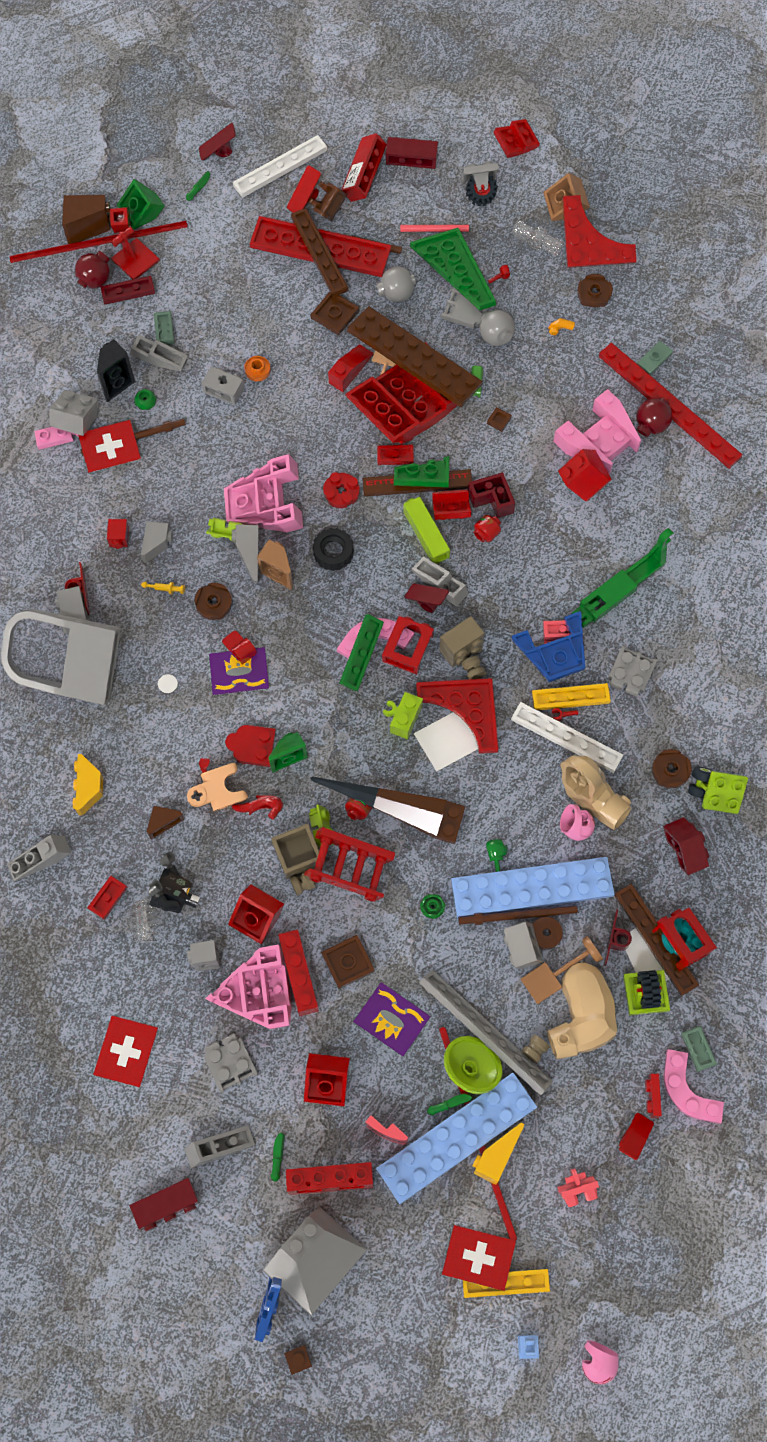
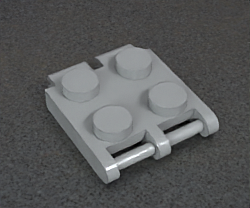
M453 287L451 297L446 302L447 307L444 313L441 314V318L473 329L474 326L480 327L481 317L487 312L488 308L479 311Z
M622 645L608 677L611 680L609 685L619 690H622L623 685L627 686L625 692L637 697L639 692H644L657 659L654 658L652 660L641 655V652H633Z
M234 1033L221 1039L224 1045L220 1047L218 1041L205 1047L207 1054L204 1055V1058L220 1093H223L225 1089L235 1084H241V1081L253 1075L254 1077L258 1075L242 1039H237ZM251 1070V1072H249V1073H247V1074H245V1075H243V1076H241V1077H238L239 1075H241V1074H243V1073H245V1072ZM233 1078L235 1079V1080H233V1081H231V1082H229V1083H227V1084H225V1085H223V1086L221 1085V1084H223V1083H225V1082H227V1081H229V1080H231V1079H233Z

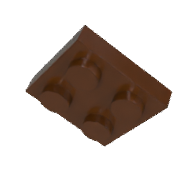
M329 292L310 314V317L339 336L357 315L359 307L340 295L332 297Z
M358 935L321 952L338 989L375 972Z

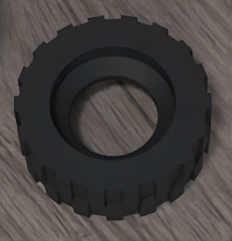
M329 528L317 535L314 539L313 555L320 567L334 571L341 570L348 563L350 564L354 555V548L349 534L345 533L344 530H339V528ZM332 541L338 542L342 546V553L337 557L327 556L324 552V547L327 543Z

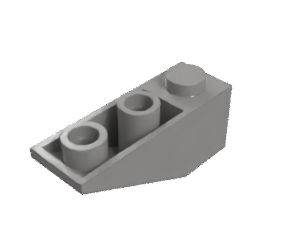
M49 835L7 863L13 880L17 881L58 863L70 855L71 850L65 836Z

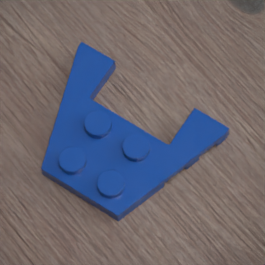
M580 611L564 617L570 635L538 647L534 646L528 630L511 637L512 641L548 682L585 670L582 615Z
M269 1277L267 1290L256 1323L254 1338L256 1341L263 1342L265 1335L269 1336L273 1314H276L279 1303L278 1298L282 1285V1279L273 1277L272 1280Z

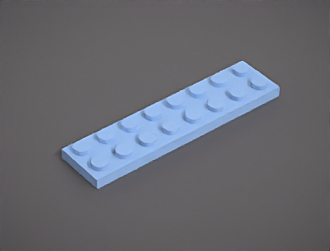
M607 857L451 878L457 918L472 916L474 913L492 914L614 897Z
M511 1073L501 1080L493 1090L481 1094L376 1169L401 1205L537 1109V1106L515 1074Z

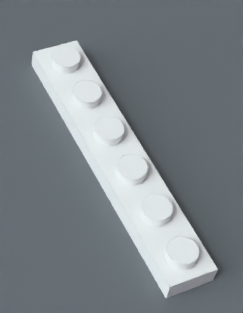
M317 135L233 182V187L243 198L326 152L327 146Z
M520 702L511 718L512 721L577 755L591 758L599 766L612 773L615 772L623 757V754Z

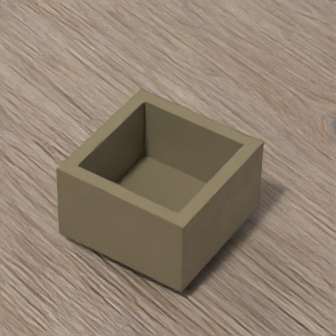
M470 616L440 636L439 651L452 668L456 665L460 666L471 655L475 656L482 651L485 633Z
M308 824L271 838L286 880L292 876L300 875L310 868H315L319 850Z

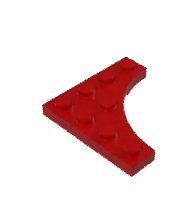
M581 195L563 196L567 268L637 262L635 244L615 242L603 236L593 227L584 212Z
M492 678L416 682L417 697L422 698L423 703L444 707L454 712L468 725L475 737L479 754L498 753Z

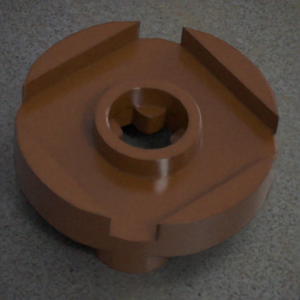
M600 274L587 275L585 279L579 282L577 289L580 303L583 306L605 307L611 299L613 292L611 282L605 280V277ZM593 288H596V290L599 292L593 293L592 290Z
M209 583L208 586L199 588L195 594L194 602L197 612L206 619L222 620L232 607L231 595L222 584ZM213 598H216V601L218 602L217 604L211 605V603L208 602L209 600H213Z
M675 749L662 751L652 764V774L657 784L666 788L681 787L687 782L692 772L691 762L688 757H685L680 751ZM670 764L673 766V768H677V770H675L674 773H670V771L667 770Z

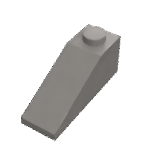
M236 525L235 530H232V541H235V547L252 582L257 583L258 525Z
M247 1125L195 1141L184 1149L192 1169L253 1147L255 1143L250 1128Z

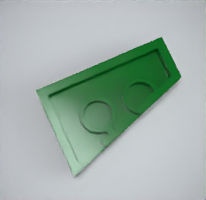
M449 456L443 457L441 461L435 462L433 459L428 460L426 464L418 465L413 463L394 467V485L449 487Z

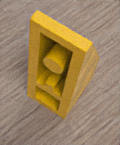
M518 1124L487 1148L482 1156L477 1155L472 1165L476 1168L473 1174L497 1185L525 1124Z

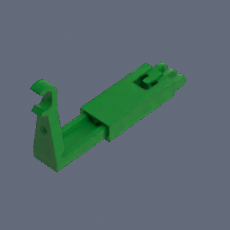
M667 528L660 534L657 543L648 554L626 571L622 569L580 601L579 607L571 614L581 612V621L586 619L582 623L583 628L591 622L595 623L633 594L642 582L665 566L667 544L671 541L669 537L674 534L670 528ZM601 599L606 604L596 611L594 608L600 605L598 601Z

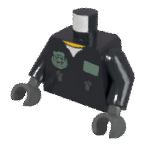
M167 852L160 859V864L167 866V868H164L159 881L155 880L149 884L148 892L152 896L149 905L160 908L163 911L181 913L184 904L196 908L200 897L189 893L192 883L178 873L175 865H172L175 861L174 854Z

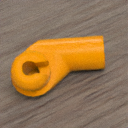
M559 318L549 325V333L557 335L562 328L573 330L575 322Z

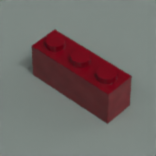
M388 137L385 153L386 165L436 169L438 141Z
M186 1178L129 1206L138 1229H145V1232H148L158 1227L156 1223L163 1220L167 1223L176 1219V1214L182 1211L186 1214L197 1208L196 1205L200 1201L191 1179Z

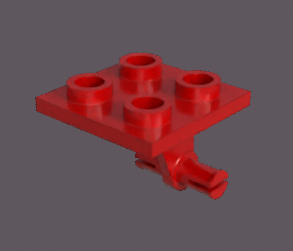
M129 227L124 232H119L118 236L111 241L114 247L121 243L123 248L111 257V260L133 280L140 277L159 262L160 259L138 238L134 239L131 243L128 242L127 238L134 233L132 227Z

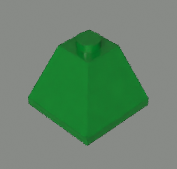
M133 179L117 203L118 208L127 207L132 229H137L155 220L165 207L155 192L136 179Z
M298 732L284 735L268 757L272 773L308 758L305 742Z

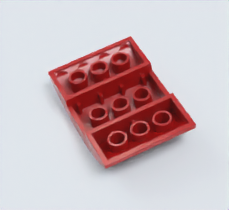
M395 365L377 378L370 377L345 394L392 443L402 442L419 435L435 425L458 406L398 365Z

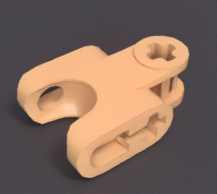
M230 763L202 773L203 783L190 788L187 793L189 804L193 807H200L211 803L213 811H218L245 801L248 798L245 791L230 792L224 784L227 777L237 772L238 767L236 763ZM194 792L202 794L200 801L191 798L194 796Z

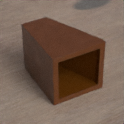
M64 195L62 226L68 244L82 242L110 231L111 207L105 195Z

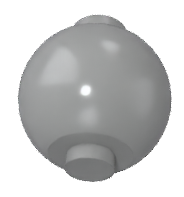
M392 267L384 272L381 282L376 283L380 297L385 296L389 301L398 303L410 298L414 292L413 285H416L414 274L410 275L407 269Z
M493 310L482 315L480 334L485 342L492 346H502L512 339L515 332V323L507 312Z

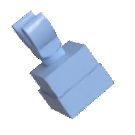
M538 1335L518 1336L519 1359L539 1358Z

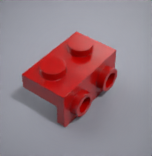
M469 490L433 492L432 507L434 520L470 518Z

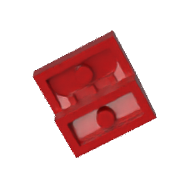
M526 119L512 121L510 126L495 128L493 132L507 158L519 156L540 146Z

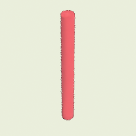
M400 225V232H445L455 228H459L460 232H469V225Z

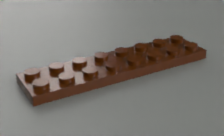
M370 306L347 327V332L459 407H462L482 386V380Z

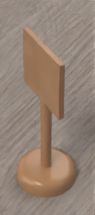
M588 936L582 939L586 951L552 973L545 962L521 978V981L537 1005L563 988L556 979V976L589 954L595 962L603 960Z

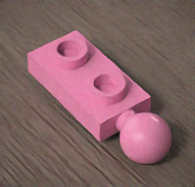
M54 427L34 431L39 450L73 442V435L78 436V434Z

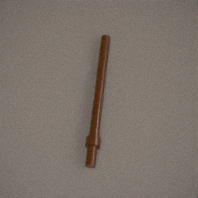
M182 418L172 422L166 421L162 425L134 433L135 439L138 440L161 432L173 431L172 429L185 426V420Z
M577 905L492 914L474 913L472 916L458 917L459 925L473 923L475 925H483V922L578 913Z

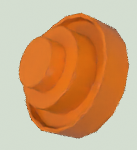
M253 356L244 365L246 376L255 382L265 380L271 372L269 361L262 356Z

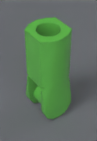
M472 366L471 374L482 380L483 367ZM482 386L475 392L473 396H478V398L481 397Z

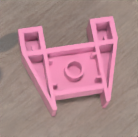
M607 389L594 400L592 409L601 420L583 434L568 420L555 431L553 442L565 454L574 457L582 449L596 450L607 472L610 474L613 465L611 461L629 446L635 452H638L641 439L621 401Z

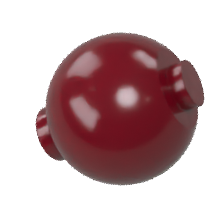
M98 251L97 254L87 253L81 256L75 265L77 283L84 289L86 287L97 289L103 286L109 279L110 268L107 263L110 259L101 251Z
M651 398L644 401L636 413V420L639 425L636 430L648 438L650 434H660L668 429L673 416L669 406L670 403L664 398Z

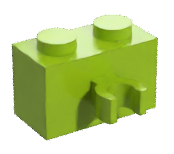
M405 692L398 707L394 702L387 701V706L391 707L392 710H383V715L386 717L394 716L390 724V733L408 740L422 709V698Z

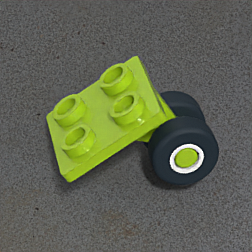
M694 767L692 777L697 780L696 784H689L688 793L703 799L702 808L738 814L748 778L742 775L717 772L704 767Z

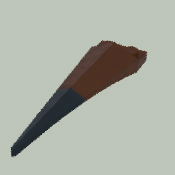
M310 777L313 782L352 799L361 800L366 805L435 839L452 844L456 842L465 810L463 805L449 802L446 799Z

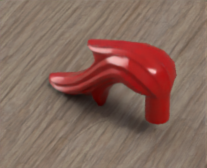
M256 795L257 799L254 801L231 806L233 810L242 813L249 812V815L260 809H272L268 817L274 820L278 813L282 811L283 802L276 796Z

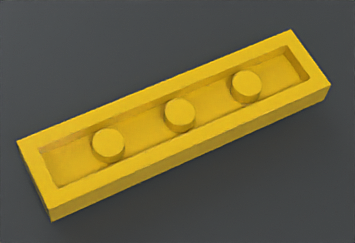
M608 683L532 690L533 707L537 711L610 704L611 701Z
M548 1269L509 1272L505 1291L462 1280L464 1298L550 1292Z

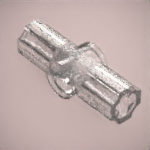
M520 221L515 223L511 233L512 236L527 242L528 246L533 250L543 249L556 256L561 253L564 246V241L549 235L543 227L537 226L533 228Z

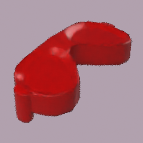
M200 758L199 766L202 773L207 772L210 760L207 758Z

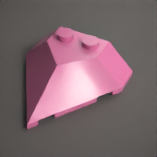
M280 945L259 948L246 963L239 966L223 981L215 992L205 998L268 1029L290 1026L292 1005L287 968Z

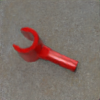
M508 265L501 266L499 268L500 273L489 279L488 283L491 284L501 278L508 279L510 277Z
M555 708L551 711L552 714H560L559 717H553V719L559 722L563 717L578 715V710L562 712L559 708Z

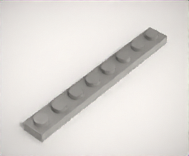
M431 970L420 980L419 983L426 991L430 992L441 1005L445 1006L456 1019L460 1020L473 1034L484 1042L519 1077L528 1083L534 1091L541 1096L549 1088L553 1081L436 972Z

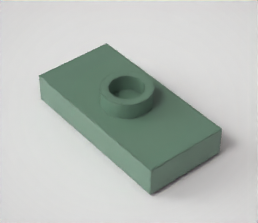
M171 311L154 313L156 340L166 345L175 344Z
M659 341L637 362V365L651 376L673 354V350Z
M701 1026L681 1033L697 1072L717 1065Z

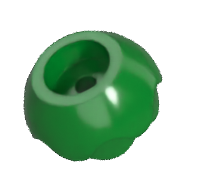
M142 389L136 393L134 403L141 410H150L155 406L157 398L153 391Z
M428 894L421 901L420 909L424 916L435 919L443 914L445 903L441 896Z

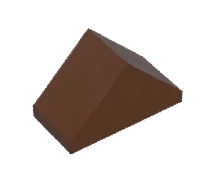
M153 806L146 831L149 838L152 840L184 821L183 814L178 810Z

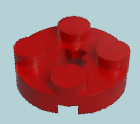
M334 472L324 483V497L335 508H347L348 505H353L359 498L358 480L350 474ZM343 487L346 490V492L343 491L342 494H340L339 490L337 489Z

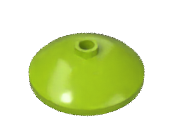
M462 1036L454 1039L447 1046L444 1053V1066L448 1076L458 1087L470 1093L484 1094L490 1092L498 1085L502 1077L500 1058L479 1038Z

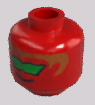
M483 516L474 525V535L481 542H491L501 532L500 520L496 516Z
M349 798L345 804L347 815L353 820H364L373 809L361 800Z

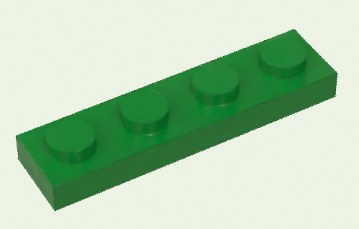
M365 614L339 684L353 691H358L384 624L383 621L370 614Z

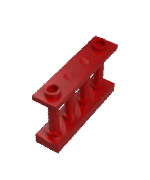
M324 827L318 829L315 838L320 840L321 847L315 868L305 871L304 875L310 877L309 880L321 883L322 881L365 896L364 899L376 902V900L383 898L384 894L377 892V887L383 865L394 860L395 852ZM334 844L339 846L338 849L340 851L333 875L331 876L323 873L322 869L329 845ZM350 850L356 852L358 856L351 882L340 879L347 852ZM370 857L375 859L376 865L370 886L366 888L358 884L365 859Z

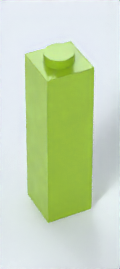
M417 497L407 500L403 504V513L430 561L437 564L450 558V549L422 499Z

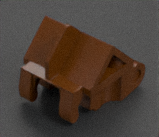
M320 181L318 186L326 194L321 202L310 198L309 203L314 206V211L332 222L338 210L342 209L340 207L348 194L330 182L326 185Z

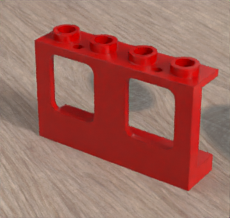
M371 1162L285 1169L286 1186L289 1195L373 1188Z

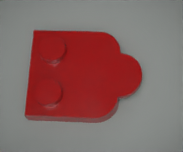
M243 725L238 728L236 733H231L226 737L225 745L228 750L233 752L234 758L238 763L270 767L268 757L273 751L276 729Z

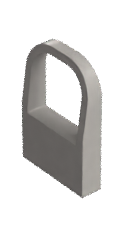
M27 609L11 617L5 626L1 649L2 665L7 675L20 685L105 705L110 701L121 628L43 610ZM22 619H35L70 629L62 683L25 675L14 665L11 654L14 631Z

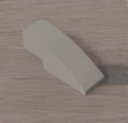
M139 334L129 354L147 363L180 372L188 355L158 340L153 342Z
M422 557L411 569L428 586L447 589L449 593L445 599L455 606H458L469 594L465 584L453 578L449 571L425 557Z

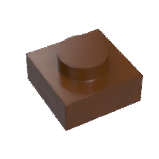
M496 407L488 418L487 424L503 432L510 422L512 415Z
M305 1345L284 1353L291 1375L312 1367Z

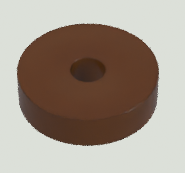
M541 917L533 923L540 949L550 950L560 943L563 930L557 920L551 917ZM543 931H549L550 935L544 936Z

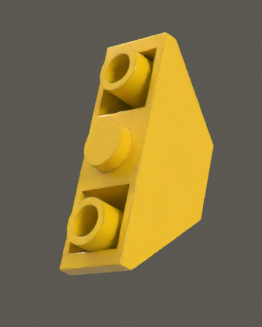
M78 754L77 761H74V771L77 772V779L73 781V788L76 791V798H73V809L76 810L78 815H84L103 797V776L82 754Z

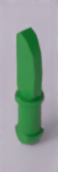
M209 171L205 172L197 183L193 185L189 193L186 194L187 201L193 200L194 196L207 184L210 178Z
M467 1094L457 1095L447 1101L444 1100L442 1103L429 1106L427 1113L433 1116L436 1113L472 1100V1097Z
M283 1133L278 1134L273 1147L271 1180L277 1182L281 1176L280 1169L285 1139Z

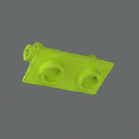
M218 518L209 519L208 526L211 527L206 531V534H211L214 538H229L232 541V530H235L236 525H243V523L229 521L228 527H225L226 520Z
M316 805L317 808L310 809L311 827L318 826L319 829L324 827L332 830L329 823L330 813L325 807ZM318 829L313 830L312 832L317 847H321L320 840L315 838Z

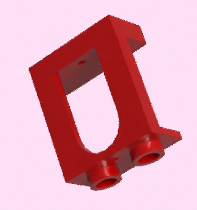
M399 616L383 651L382 662L417 675L429 641L434 636V628L426 623H417L410 617ZM405 627L421 634L412 658L394 652Z
M690 907L683 911L681 909L674 911L670 914V918L667 916L661 918L656 922L658 926L652 930L655 933L661 929L681 958L675 964L679 971L706 957L717 948ZM680 918L685 919L704 946L691 952L677 932L674 921Z

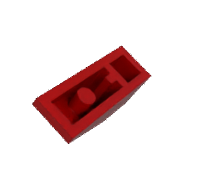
M360 344L338 359L328 371L329 384L344 392L374 353Z

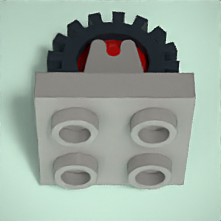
M489 161L478 166L476 164H469L463 168L460 178L461 185L467 184L466 196H468L469 201H473V205L476 203L478 204L477 206L482 204L486 206L487 203L490 204L494 200L498 188L495 179L499 170L498 163Z

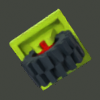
M664 970L641 971L623 975L629 1016L670 1011Z

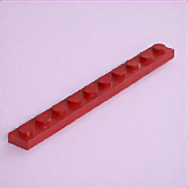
M612 342L599 353V358L647 399L664 398L667 400L672 410V420L728 469L742 458V453Z

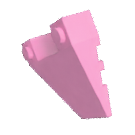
M289 454L267 461V465L260 469L256 468L251 475L246 478L242 477L224 488L226 521L228 523L233 521L243 523V525H258V528L286 533L303 528L302 511L293 503L284 505L282 484L299 479L297 462Z

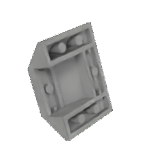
M319 1206L282 1245L263 1269V1272L272 1280L273 1277L282 1279L281 1288L309 1315H312L367 1249Z

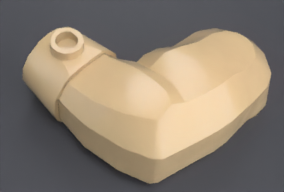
M573 755L561 762L562 782L567 795L600 822L613 830L617 829L629 815L631 801L626 796L620 797L612 791L606 782L604 772L591 758Z
M577 963L571 966L561 979V986L563 987L561 989L569 1004L572 1021L569 1024L565 1022L547 1031L548 1040L556 1059L578 1056L579 1053L598 1049L614 1039L617 1033L614 999L603 974L597 967L588 963Z

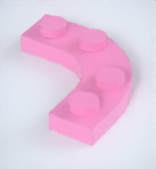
M377 618L384 622L378 639L388 641L396 622ZM362 622L354 626L347 633L337 648V652L348 659ZM405 627L397 646L405 650L415 633Z
M668 1049L666 1051L663 1076L668 1096L677 1108L687 1116L721 1124L724 1102L705 1099L695 1095L686 1083L688 1053Z

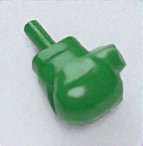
M493 839L486 843V849L490 862L494 861L495 872H500L499 861L504 860L503 856L507 854L508 848L501 839Z

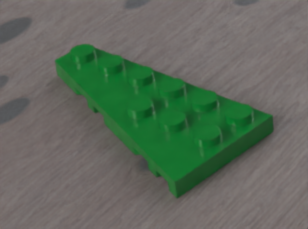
M459 228L410 242V247L479 311L496 306V300Z

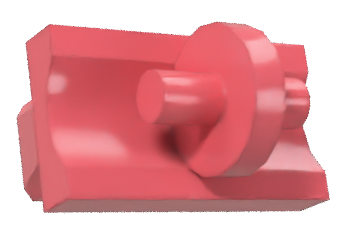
M575 1168L570 1170L571 1176L565 1178L566 1184L557 1187L559 1194L565 1200L568 1207L578 1205L577 1194L583 1192L587 1201L598 1198L596 1189L599 1187L598 1181L595 1180L594 1176L586 1178L585 1172L577 1174Z

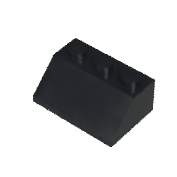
M115 339L104 344L100 349L97 365L98 378L107 402L135 383L128 353Z

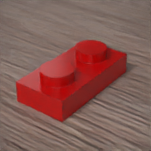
M413 445L377 446V465H408L414 463Z
M110 876L87 907L88 910L105 920L128 887Z
M650 1074L648 1079H645V1091L649 1092L646 1110L647 1113H650V1118H660L662 1111L659 1074Z

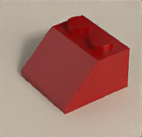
M580 450L558 470L565 485L584 501L591 499L612 480L596 450Z
M250 884L240 894L228 925L262 945L277 922L284 903Z
M309 1053L305 1074L304 1102L345 1106L350 1058Z

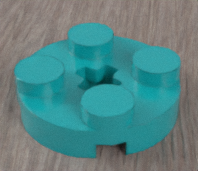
M676 919L674 921L677 932L684 938L691 952L703 946L686 920ZM662 933V942L667 951L678 955L664 933Z

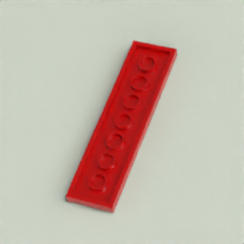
M259 216L249 243L250 248L314 262L294 223ZM318 229L338 268L382 277L391 252V245Z

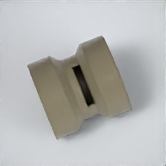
M479 656L469 657L462 662L464 670L468 672V679H481L486 675L484 667L480 665L481 660Z
M305 871L299 876L289 878L297 896L303 894L305 890L315 888L313 881L309 880L310 877L304 875Z
M533 1035L530 1039V1044L525 1046L521 1052L528 1059L538 1064L541 1060V1055L547 1052L550 1046L537 1035Z

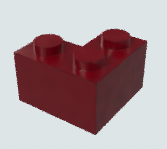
M503 472L468 482L469 498L473 508L491 503L497 518L514 514L515 501Z
M683 817L663 826L666 841L675 850L679 867L687 875L709 867V853L703 843L705 842V837L701 831L695 828L692 822H688Z

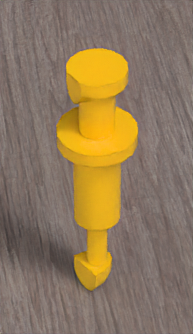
M142 582L141 584L143 588L150 587L158 591H167L171 595L174 591L181 594L185 593V585H181V587L175 586L174 582L169 584L155 583L154 585Z

